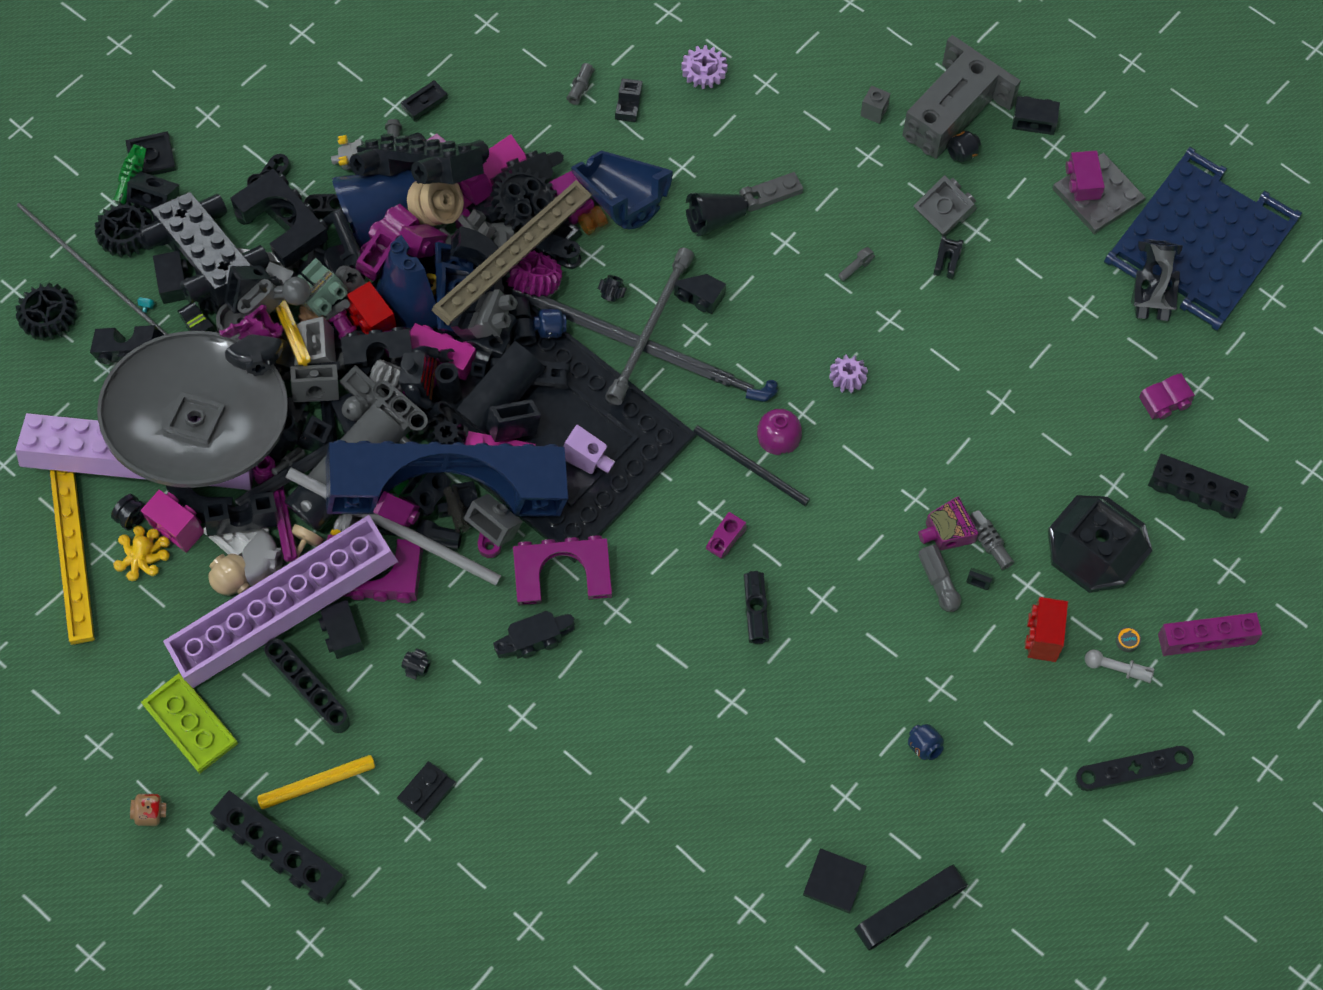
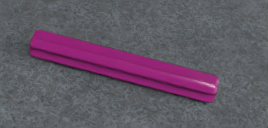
M282 486L273 492L277 510V526L284 560L286 562H293L298 558L292 533L289 509L285 504V489Z

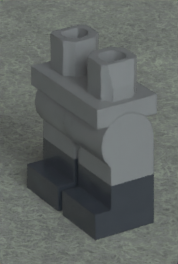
M500 289L494 290V292L489 291L452 322L451 328L463 341L488 337L492 334L500 336L502 328L510 326L509 310L516 309L518 302L512 295H504Z

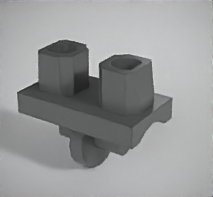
M476 209L472 211L469 217L461 215L458 219L463 227L476 230L489 239L496 232V228L492 224L484 221L486 216Z

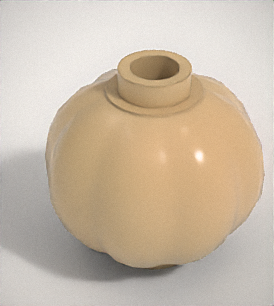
M221 554L210 564L209 583L217 593L231 596L237 593L240 594L250 588L245 576V561L242 556L237 554L225 556Z

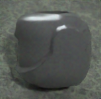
M358 395L351 396L344 402L342 413L347 419L358 421L369 409V403L365 398Z

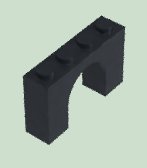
M272 169L230 197L234 210L246 224L264 211L274 207L287 208L296 214L297 217L294 225L284 234L270 242L272 254L287 269L329 240L327 234L328 226L321 218L319 220L316 218L313 208L308 203L305 205L302 202L299 192L295 188L292 190L288 186L289 182L282 173L279 175Z

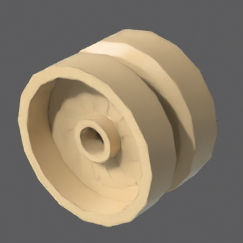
M415 181L408 190V210L418 218L420 225L428 224L434 226L453 223L459 218L463 210V194L458 183L418 184Z

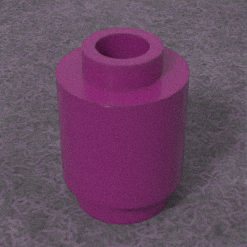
M267 455L263 461L252 468L255 481L258 484L274 476L271 472L276 467L273 458Z

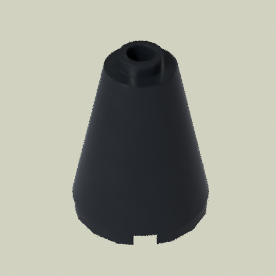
M695 192L688 194L686 198V203H689V209L686 210L687 221L691 231L697 232L696 236L698 237L745 216L749 208L747 199L740 194Z

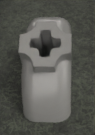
M261 529L243 549L245 576L250 586H254L282 568L283 551L281 548H277L273 537L264 529Z

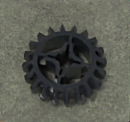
M119 201L118 206L114 207L111 204L110 210L103 209L104 215H98V222H95V236L98 244L102 246L105 252H110L112 256L118 253V256L121 258L124 254H127L131 258L133 252L139 255V249L146 250L139 237L138 228L135 225L136 221L141 223L140 228L154 222L152 221L151 214L147 212L144 206L140 207L137 202L132 205L129 201L123 205ZM110 230L114 231L113 238L109 236Z
M49 282L44 287L40 283L37 289L31 286L30 293L24 292L25 298H18L20 304L16 306L18 324L25 334L31 335L35 340L39 336L43 341H45L47 336L54 340V335L58 334L62 337V331L69 332L70 328L68 325H75L73 318H77V304L74 302L73 295L69 294L66 288L62 289L59 284L53 287Z

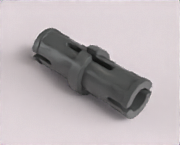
M588 63L582 64L579 74L572 81L573 86L567 96L569 103L573 105L580 103L584 91L589 87V80L595 71L592 65Z

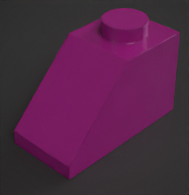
M384 491L373 512L402 526L410 527L419 517L420 512L418 510L420 506L396 493Z

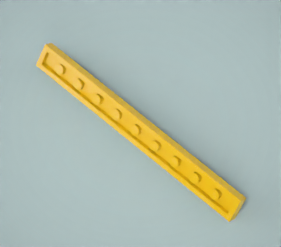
M50 470L69 642L73 645L94 641L95 636L75 472Z

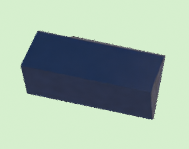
M435 242L437 303L475 270L473 269L472 262L451 256V245L441 242ZM437 316L438 330L441 334L458 336L451 328V324L448 326Z

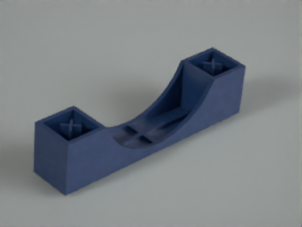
M344 440L329 442L325 461L326 514H374L373 511L384 491L390 492L397 485L415 476L436 472L460 474L482 482L506 502L515 516L560 517L568 500L565 447H558L555 444L546 446H535L533 444L512 446L508 443L500 445H488L487 443L465 445L464 443L457 442L452 445H445L439 442H431L429 444H418L417 442L395 444L392 441H384L382 443H371L369 441L347 443Z

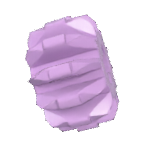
M845 354L843 360L837 357L835 364L830 366L831 373L829 375L830 380L833 381L834 388L840 386L841 392L848 389L850 393L853 392L854 388L860 390L862 384H865L867 381L866 375L868 372L867 367H863V360L856 361V355L849 359Z

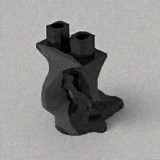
M1143 239V241H1138V248L1140 251H1145L1146 262L1143 270L1136 272L1131 304L1135 306V317L1148 319L1149 309L1157 308L1156 319L1169 321L1172 310L1177 309L1180 279L1179 271L1172 273L1173 261L1181 253L1183 245L1173 244L1169 241ZM1154 265L1161 267L1162 272L1160 275L1153 273L1152 268ZM1171 279L1172 286L1170 289L1167 290V285L1169 283V280ZM1143 280H1148L1149 282L1146 289L1142 288Z

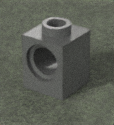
M871 86L862 101L860 116L880 124L888 110L891 93Z

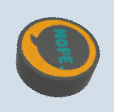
M1131 627L1121 629L1116 636V644L1124 652L1135 651L1141 642L1139 632Z

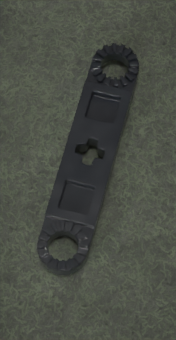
M1176 746L1086 765L1077 771L1075 783L1083 791H1093L1170 775L1176 772H1184L1193 764L1194 756L1189 748ZM1175 754H1184L1187 763H1177L1174 758ZM1131 763H1134L1135 767H1140L1137 774L1132 770L1129 771ZM1085 772L1094 776V783H1084L1081 775Z

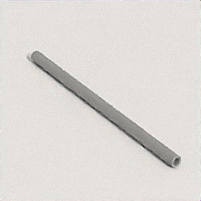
M292 467L289 469L286 475L287 479L326 498L325 484ZM376 513L357 514L363 518L370 515L373 522L380 527L495 586L501 575L406 526L395 523Z

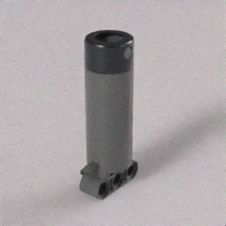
M381 380L376 382L372 388L375 402L341 440L347 443H357L359 441L382 443L384 441H392L395 444H405L406 442H412L406 437L409 432L421 435L427 431L429 426L428 418L420 408L391 383ZM381 388H386L390 391L386 397H379L377 392ZM398 403H404L407 406L406 410L401 413L395 411L394 407ZM415 418H421L424 420V424L417 428L412 425V421ZM325 456L308 476L326 485ZM298 485L285 500L287 507L317 532L334 516V514H326V498L301 485Z

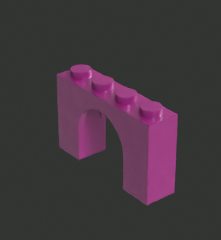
M328 535L327 540L335 535ZM398 539L395 556L398 562L394 564L392 570L385 577L375 581H366L343 596L350 597L353 600L373 598L379 602H385L387 599L397 600L400 603L417 601L423 548L408 540Z
M597 535L588 537V540L579 541V538L572 537L566 538L565 542L555 543L553 539L542 540L541 544L534 545L530 541L519 542L518 546H513L518 606L542 604L540 573L543 566L550 559L557 556H569L582 564L586 572L588 600L612 598L607 538L602 539V536Z

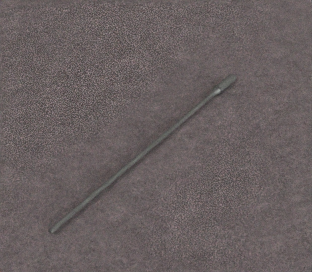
M17 204L18 208H20L27 216H29L36 224H38L45 232H47L54 240H56L72 256H74L80 263H82L89 271H91L98 279H100L107 287H109L116 295H118L125 303H127L133 310H135L150 325H155L164 335H167V333L162 328H160L153 320H151L145 313H143L136 305H134L127 297H125L118 289H116L110 282H108L83 258H81L75 251H73L48 227H46L40 220H38L22 204Z

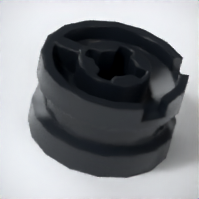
M128 494L117 502L112 510L111 518L116 523H120L122 528L130 531L133 529L132 526L134 524L138 526L145 518L141 509L146 504L139 501L138 497L134 494Z

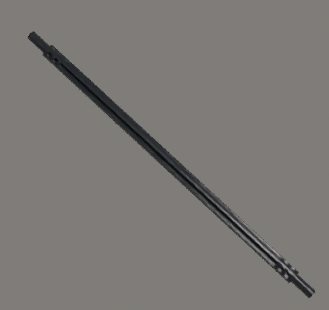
M435 254L426 257L427 260L436 263ZM508 282L503 283L504 294L512 295L514 298L525 297L530 305L540 309H559L562 314L566 315V320L635 348L640 338L635 333L543 295L538 297L536 295L530 296L527 293L522 294L521 291H515L514 287L508 286ZM648 339L643 349V352L727 387L733 386L747 392V388L754 389V385L735 378L734 374Z

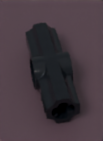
M750 571L744 574L748 641L753 644H763L769 642L764 573ZM759 605L762 607V609L756 611L753 610L751 606Z

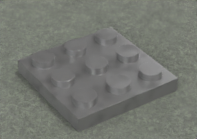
M1104 153L1098 156L1105 186L1101 199L1075 201L1074 193H1070L1069 189L1070 174L1053 185V190L1093 234H1096L1136 208L1145 200L1144 195Z

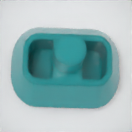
M141 297L137 299L138 306L143 307L142 312L147 313V308H153L156 304L152 299Z

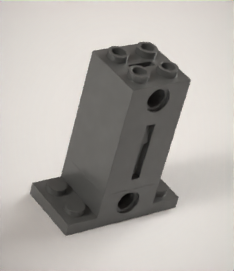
M953 35L947 40L942 65L947 70L907 111L902 135L909 143L915 144L926 155H931L935 159L947 148L949 140L961 133L992 99L998 105L1010 111L1015 105L1021 80Z

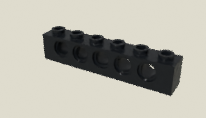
M230 790L210 812L214 819L212 822L214 826L222 832L227 829L233 834L231 838L241 846L247 844L252 848L250 852L259 860L267 859L271 862L269 866L281 875L282 872L290 877L288 881L295 887L300 889L303 886L309 891L307 895L315 902L320 903L323 901L328 905L347 882L343 874ZM237 817H244L242 824L233 825V821ZM263 831L261 838L252 839L254 832ZM282 845V850L279 853H271L273 846ZM301 859L300 866L297 868L290 867L291 861ZM312 874H321L317 882H309V877Z

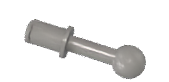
M1090 650L1085 655V663L1088 667L1099 668L1103 666L1127 673V679L1132 677L1151 683L1154 675V668L1135 664L1133 660H1131L1130 664L1103 657V654L1098 650Z

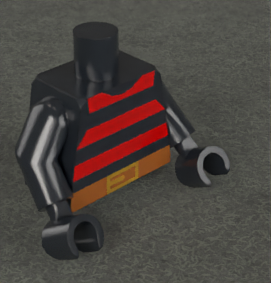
M418 346L412 349L411 353L403 354L399 385L406 397L416 406L425 410L429 409L431 415L435 417L443 415L445 412L441 411L440 408L447 407L446 402H431L437 367L436 359L438 358L442 363L453 362L454 360H450L447 354L455 351L452 348L438 350V348Z

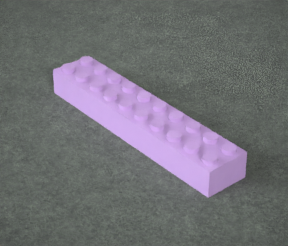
M26 413L15 449L20 467L145 479L127 469L113 456L103 440L97 420ZM253 469L229 481L210 486L251 490L254 477Z
M368 515L163 642L183 679L194 688L261 647L269 640L274 639L394 565L398 560L372 518Z

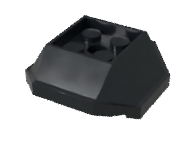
M1076 495L1048 529L1051 565L1088 593L1124 587L1153 551L1145 524L1105 496ZM1096 537H1103L1105 542L1099 541Z

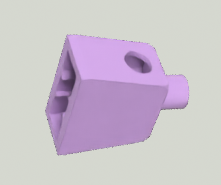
M576 425L565 441V459L567 462L590 474H593L597 467L607 473L610 472L615 461L604 455L607 445L585 429Z

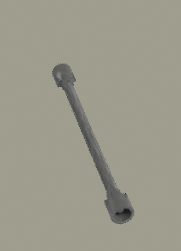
M680 248L672 264L673 272L620 377L614 380L605 395L610 403L615 405L622 404L629 387L627 385L628 380L674 289V283L681 274L686 272L695 257L691 250L687 248Z

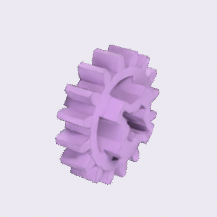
M704 45L703 49L700 50L696 46L695 52L688 50V55L683 56L682 76L687 77V83L693 81L695 88L698 84L701 85L702 89H705V85L713 88L714 82L719 85L721 79H725L727 72L726 57H722L721 51L716 53L715 47L708 50L707 45Z

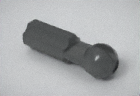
M937 545L924 547L919 551L918 556L931 585L934 586L938 595L939 606L946 612H954L961 605V596L952 584L950 573Z

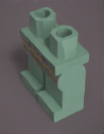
M316 258L302 271L313 285L308 282L311 294L307 302L301 305L315 313L318 317L327 315L332 310V305L347 295L348 288Z

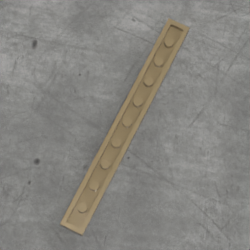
M575 180L436 303L432 311L449 326L585 204L592 195Z

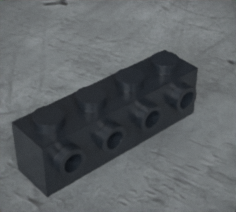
M1162 453L1156 462L1148 486L1157 492L1171 494L1178 500L1192 502L1202 509H1210L1218 512L1223 517H1232L1236 519L1242 508L1249 488L1247 485Z

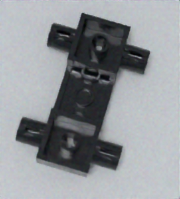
M421 133L394 137L393 134H383L380 136V139H369L365 141V144L357 146V153L350 157V167L355 175L360 176L375 174L392 176L411 169L412 176L418 184H456L484 173L483 164L487 162L489 157V148L482 140L455 144V141L440 142L439 139L426 141Z
M191 192L151 209L154 222L138 229L139 237L147 250L168 244L173 251L182 252L195 268V276L180 282L181 290L189 303L211 297L218 307L225 304L224 296L230 266H262L265 269L270 262L266 250L261 245L241 254L214 220L223 217L227 213L226 205L219 194L212 195L198 202Z

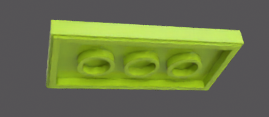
M180 672L141 701L145 709L199 774L238 745L237 740L197 692L183 679Z

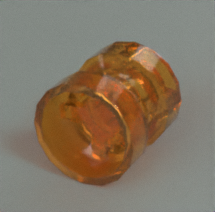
M599 206L591 208L587 214L583 213L578 216V222L587 235L594 233L596 228H602L608 224L607 218Z

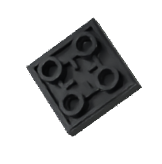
M820 848L803 896L850 914L867 866Z

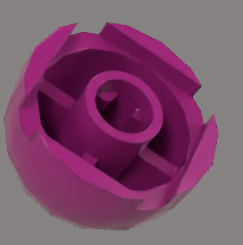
M773 409L765 413L757 426L759 444L766 452L774 455L793 452L799 446L802 439V426L798 417L786 409Z

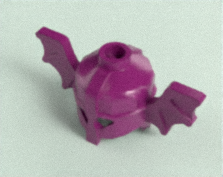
M261 305L251 314L246 315L240 323H231L228 328L220 330L219 333L220 336L227 338L239 334L238 339L240 340L252 334L283 339L282 332L284 329L279 323L274 324L270 315L266 311V305Z

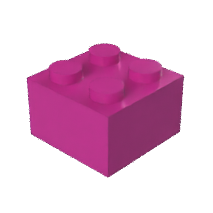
M158 490L141 509V512L153 529H157L161 535L167 537L172 543L187 553L204 533L200 525L202 521L196 517L197 513L188 505L182 507L178 504L179 500L170 492L165 494Z

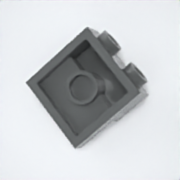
M945 175L914 205V208L944 236L959 222L962 224L977 209L974 204L976 202L975 198L968 192L964 194L960 190L961 185L954 178L949 180Z

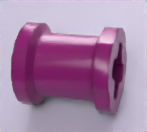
M346 310L329 319L339 332L338 337L340 339L357 329L347 317Z

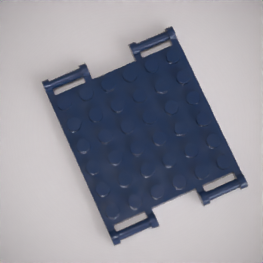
M1189 147L1112 251L1108 253L1104 263L1109 266L1112 264L1133 278H1136L1138 270L1117 258V256L1143 270L1146 254L1145 251L1139 250L1138 241L1151 239L1183 245L1181 253L1174 258L1172 273L1174 271L1180 272L1178 293L1186 297L1179 308L1183 311L1188 310L1218 331L1297 223L1302 212L1299 210L1294 211L1277 201L1267 191L1261 194L1257 202L1251 200L1220 181L1227 171L1226 167L1216 165L1196 153L1195 149ZM1192 160L1215 174L1214 177L1192 165L1189 161ZM1263 205H1269L1270 207L1289 217L1290 220H1285L1284 218L1280 217L1274 212L1263 207ZM1154 265L1152 271L1155 275H1160L1162 269L1159 265ZM1171 279L1169 280V283H1168V285H1167V286L1170 287V288H1171V286H1172V280H1171ZM1192 302H1195L1196 304H1198V305H1200L1201 307L1205 308V309L1208 310L1209 312H1211V313H1213L1214 315L1218 316V318H1216L1215 316H1213V315H1211L1210 313L1206 312L1205 310L1201 309L1200 307L1196 306V305L1193 304Z

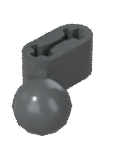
M292 277L286 280L283 286H275L271 281L264 279L239 300L238 310L246 316L259 306L266 305V311L270 314L280 305L283 299L289 304L298 306L307 302L311 294V288L308 282L300 277Z

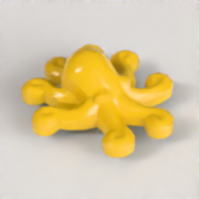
M136 526L133 529L135 534L133 546H131V540L128 535H121L118 538V542L123 545L127 556L123 561L116 560L114 562L115 570L121 572L131 565V571L126 574L129 581H136L139 578V568L150 576H156L159 573V568L156 565L148 566V564L155 563L160 559L163 561L169 559L170 554L167 550L162 549L158 551L161 547H168L170 545L169 539L162 536L154 543V539L159 537L158 530H148L147 537H145V529L142 526Z

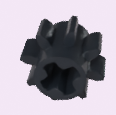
M608 275L607 278L600 280L597 289L601 290L600 293H602L601 297L603 299L616 302L620 297L624 298L627 288L624 287L623 279L615 275Z
M416 648L415 652L408 651L401 665L405 669V676L416 680L418 676L424 677L427 674L431 664V660L427 659V652Z

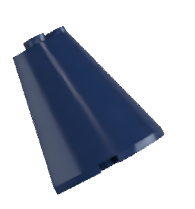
M602 150L592 155L587 160L586 165L581 161L571 167L572 173L580 184L592 195L594 200L610 218L624 229H636L647 223L661 208L658 204L663 196L667 197L673 176V171Z
M411 169L392 176L375 174L366 176L347 175L332 178L341 208L360 249L365 243L370 241L368 234L370 227L375 222L384 219L386 212L391 207L401 204L408 210V190L415 182Z
M400 235L390 245V251L378 278L376 290L394 313L396 326L412 329L416 323L421 326L427 325L432 329L438 328L437 315L432 311L436 302L425 269L417 257H409L407 255L410 246L403 236Z

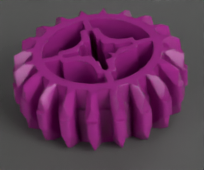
M534 250L510 270V277L505 282H508V286L514 287L515 291H521L522 294L527 293L530 296L536 295L538 297L540 295L548 296V294H554L555 290H558L562 279V270L556 260L551 259L550 256L543 255V253H536Z

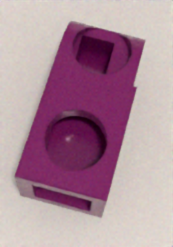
M728 512L714 531L706 546V550L723 559L738 538L747 530L746 522Z

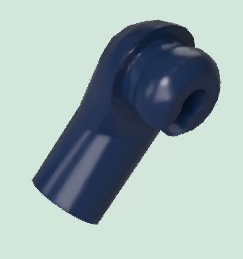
M768 380L766 386L761 390L747 388L746 399L766 402L777 394L778 383L774 380Z

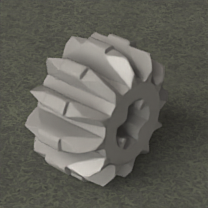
M377 360L371 369L370 379L374 383L381 380L388 381L400 392H403L399 385L401 367L385 360Z

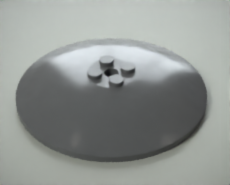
M184 331L167 334L136 347L125 355L110 371L103 383L98 399L97 415L100 432L113 456L127 469L147 480L174 487H204L223 483L254 468L264 460L278 443L283 433L288 413L287 393L284 382L274 364L270 366V370H267L264 375L260 376L247 374L246 370L239 369L230 364L225 359V351L230 345L239 341L240 339L222 337L220 333L209 331ZM193 416L201 418L197 422L189 421V418Z

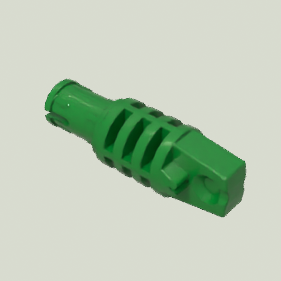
M135 144L131 148L117 178L120 183L113 201L118 203L120 196L123 195L121 203L123 205L127 203V182L136 174L142 172L146 148Z

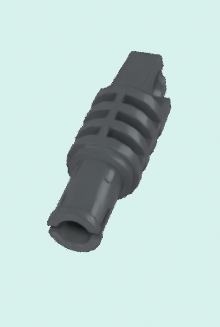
M979 510L971 513L970 518L978 531V541L985 548L986 553L993 555L1001 570L1012 566L1014 560L1004 548V540L1000 538V534L997 533L990 520H987Z

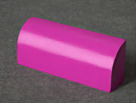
M511 134L489 149V157L487 162L483 164L484 174L487 175L491 189L493 185L490 178L502 172L501 169L507 166L506 162L518 158L519 161L526 158L525 153ZM463 195V208H466L472 202Z

